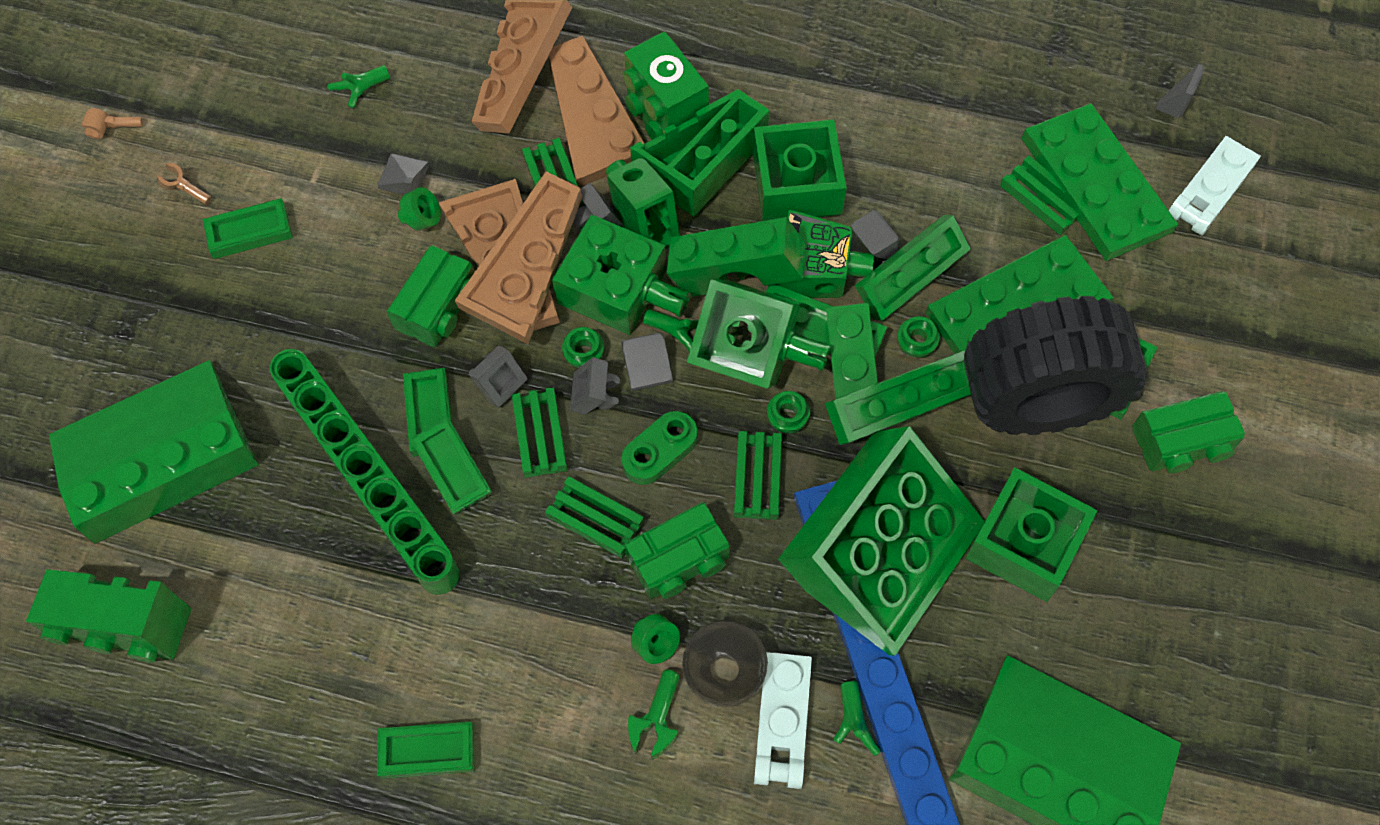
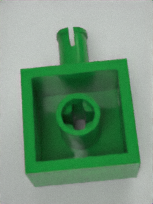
M592 214L552 279L557 304L628 335H631L648 303L681 317L684 314L682 308L687 309L691 298V292L661 281L667 271L666 245Z
M718 278L710 280L687 363L769 389L778 383L783 363L787 359L817 368L823 372L828 359L813 355L812 353L826 357L830 355L831 345L795 335L794 327L802 303L727 279ZM748 324V331L752 332V338L743 342V334L737 332L739 326Z

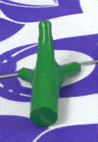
M385 65L360 74L343 72L341 74L343 81L329 83L327 88L329 91L350 90L351 95L347 105L350 108H355L358 98L365 90L390 80V75Z
M648 309L644 315L643 324L671 334L690 352L693 341L688 335V331L697 328L699 320L680 319Z
M854 681L842 683L840 689L843 704V720L840 729L833 739L836 743L841 744L846 735L853 730L855 736L862 741L872 755L877 756L881 750L873 741L864 719L859 683Z

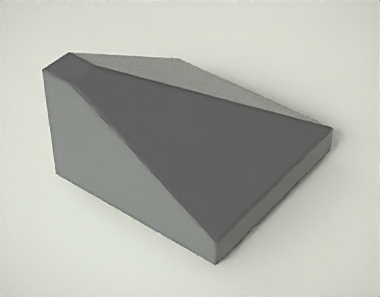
M1198 64L1159 100L1156 110L1177 118L1183 116L1203 75L1204 66Z
M390 154L377 185L378 189L404 195L419 188L429 163Z

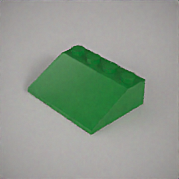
M210 360L49 434L59 491L74 528L94 544L259 466Z
M910 426L882 430L871 435L778 560L808 594L885 653L895 656L971 545L985 521Z
M1006 655L948 780L1032 825H1159L1181 743Z

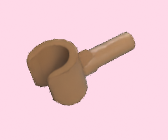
M97 108L89 109L81 123V126L86 128L85 135L93 139H102L107 127H142L143 125L142 117L109 116L106 112Z
M167 163L165 166L177 175V180L168 182L163 177L157 175L158 184L166 190L178 188L205 205L211 200V196L183 178V172L177 164Z

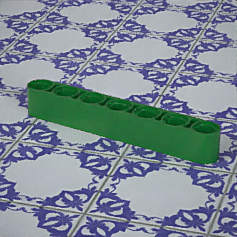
M285 349L276 354L270 363V373L274 381L421 586L428 593L435 595L450 592L458 583L459 569L451 552L306 355L296 349ZM302 371L296 378L288 379L292 373ZM324 401L323 406L319 409L309 411L315 403ZM342 432L348 433L342 441L332 443L333 438L337 434ZM372 464L370 470L362 475L354 474L359 466ZM396 496L395 502L391 506L378 508V504L383 498ZM414 528L421 529L419 536L415 540L410 542L401 541L403 535L408 530ZM435 562L446 563V567L441 574L437 576L426 575V571L431 564Z

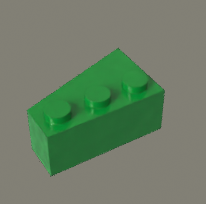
M737 89L696 111L695 117L677 127L672 124L663 129L662 135L644 145L640 141L631 146V162L638 158L645 159L671 188L675 204L694 217L752 155L754 127L769 126L770 110Z
M46 569L26 619L27 623L41 631V639L59 645H68L70 639L84 642V648L102 654H111L113 648L128 651V657L146 663H155L157 657L174 660L192 608L162 582L149 580L147 588L140 589L130 587L129 583L131 580L123 577H114L112 583L96 580V576L92 574Z

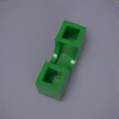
M787 217L671 237L667 274L680 289L691 292V297L706 295L711 279H727V273L731 272L751 274L757 277L764 286L803 280L805 242Z

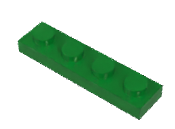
M965 350L824 403L839 444L852 442L970 395L971 391L964 365Z

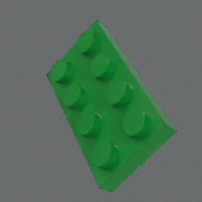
M1092 103L1024 130L1021 137L1022 141L1036 161L1056 179L1065 193L1062 199L1079 213L1077 221L1105 261L1170 235L1177 228V221Z
M1064 235L929 304L926 314L935 324L952 352L956 354L966 350L973 335L979 329L984 330L988 322L995 318L1001 319L1007 315V312L1019 308L1021 310L1030 307L1032 303L1043 300L1045 303L1056 301L1060 297L1070 296L1071 299H1079L1081 296H1093L1096 300L1105 298L1111 301L1114 297L1069 238Z

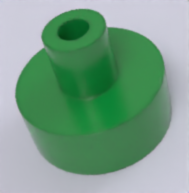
M419 187L402 196L398 218L401 223L408 224L412 229L423 231L437 225L440 221V205L431 191Z
M660 614L649 615L639 620L635 624L631 636L632 649L649 664H660L668 660L675 653L680 642L678 628Z

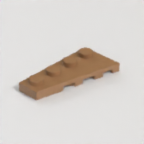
M567 0L505 1L504 7L508 13L506 20L500 21L496 34L500 37L498 49L491 52L488 65L492 68L491 74L482 83L472 118V123L480 131L510 133L572 9Z
M583 36L554 46L549 53V61L569 153L579 188L606 177V170L614 161L625 160L627 164L630 163V147L640 141L644 145L642 138Z
M545 172L455 299L458 308L529 344L583 197L581 189L555 175Z
M516 179L439 202L442 212L477 267L482 263L523 204ZM550 288L533 331L560 323Z

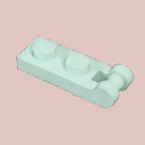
M1225 136L1186 189L1175 200L1169 212L1176 221L1180 218L1193 226L1191 230L1203 236L1261 156Z
M765 653L754 784L768 785L769 781L786 782L787 788L802 789L812 657ZM771 750L789 752V763L771 762Z

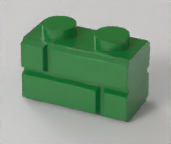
M429 246L387 310L392 326L403 334L412 338L415 337L429 346L436 347L443 336L449 337L456 327L457 313L460 309L455 299L475 273L473 265L456 255L451 256L447 251L438 247Z
M1224 391L1142 411L1132 425V431L1139 447H1142V454L1149 470L1153 472L1166 468L1169 474L1184 471L1194 464L1193 461L1207 458L1209 463L1223 461L1235 454L1234 449L1245 438L1244 429L1238 416L1234 415L1232 403L1227 392Z
M704 502L624 543L625 555L650 599L659 595L663 599L671 598L684 590L686 587L685 581L701 574L703 578H707L718 573L726 566L724 560L729 558L730 551L728 541Z

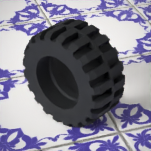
M1070 296L1060 297L1056 301L1046 303L1043 300L1032 303L1030 307L1021 310L1017 308L1009 311L1005 317L1001 319L995 318L988 322L984 330L979 329L973 335L972 340L969 341L964 353V365L977 417L992 430L999 433L1006 431L1010 435H1019L1020 433L1040 435L1041 432L1048 431L1055 433L1074 426L1077 428L1087 425V422L1093 420L1099 421L1104 419L1111 412L1120 411L1127 407L1129 401H1135L1144 389L1148 377L1146 364L1130 313L1109 299L1101 298L1096 300L1093 296H1081L1079 299H1071Z

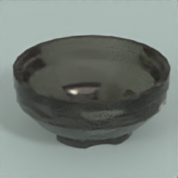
M720 621L702 627L693 634L683 653L682 667L688 687L699 699L715 707L728 708L747 702L757 694L767 675L768 659L762 641L752 630L736 622ZM720 658L731 659L738 666L739 673L737 677L729 683L718 682L711 674L713 663Z

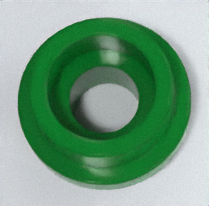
M915 316L904 321L897 333V343L900 349L907 355L917 358L932 354L936 350L940 339L939 331L935 324L923 316ZM919 335L925 342H916L910 337Z
M588 327L573 329L563 340L562 351L564 358L570 365L580 368L592 357L602 359L604 355L602 337L599 333ZM581 346H588L591 348V350L586 353L577 352V349Z
M794 391L778 393L768 403L767 419L771 426L780 432H797L804 428L809 420L810 408L808 402ZM785 409H790L794 411L796 416L784 418L780 413Z

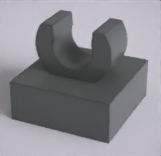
M588 183L581 189L582 200L586 205L578 208L574 223L579 229H583L591 214L624 227L607 200L591 183Z
M498 345L491 353L484 356L485 359L475 369L472 368L468 375L488 402L499 408L528 378L510 352Z
M592 357L574 371L570 411L586 415L595 407L608 410L618 404V398L611 397L606 393V388L613 389L620 384L618 376L611 373L607 374V361Z

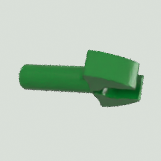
M663 670L648 714L641 718L632 715L628 717L629 738L635 754H637L643 733L650 731L651 727L655 726L658 740L651 753L652 760L666 752L678 737V731L669 729L665 721L680 679V675L674 670Z

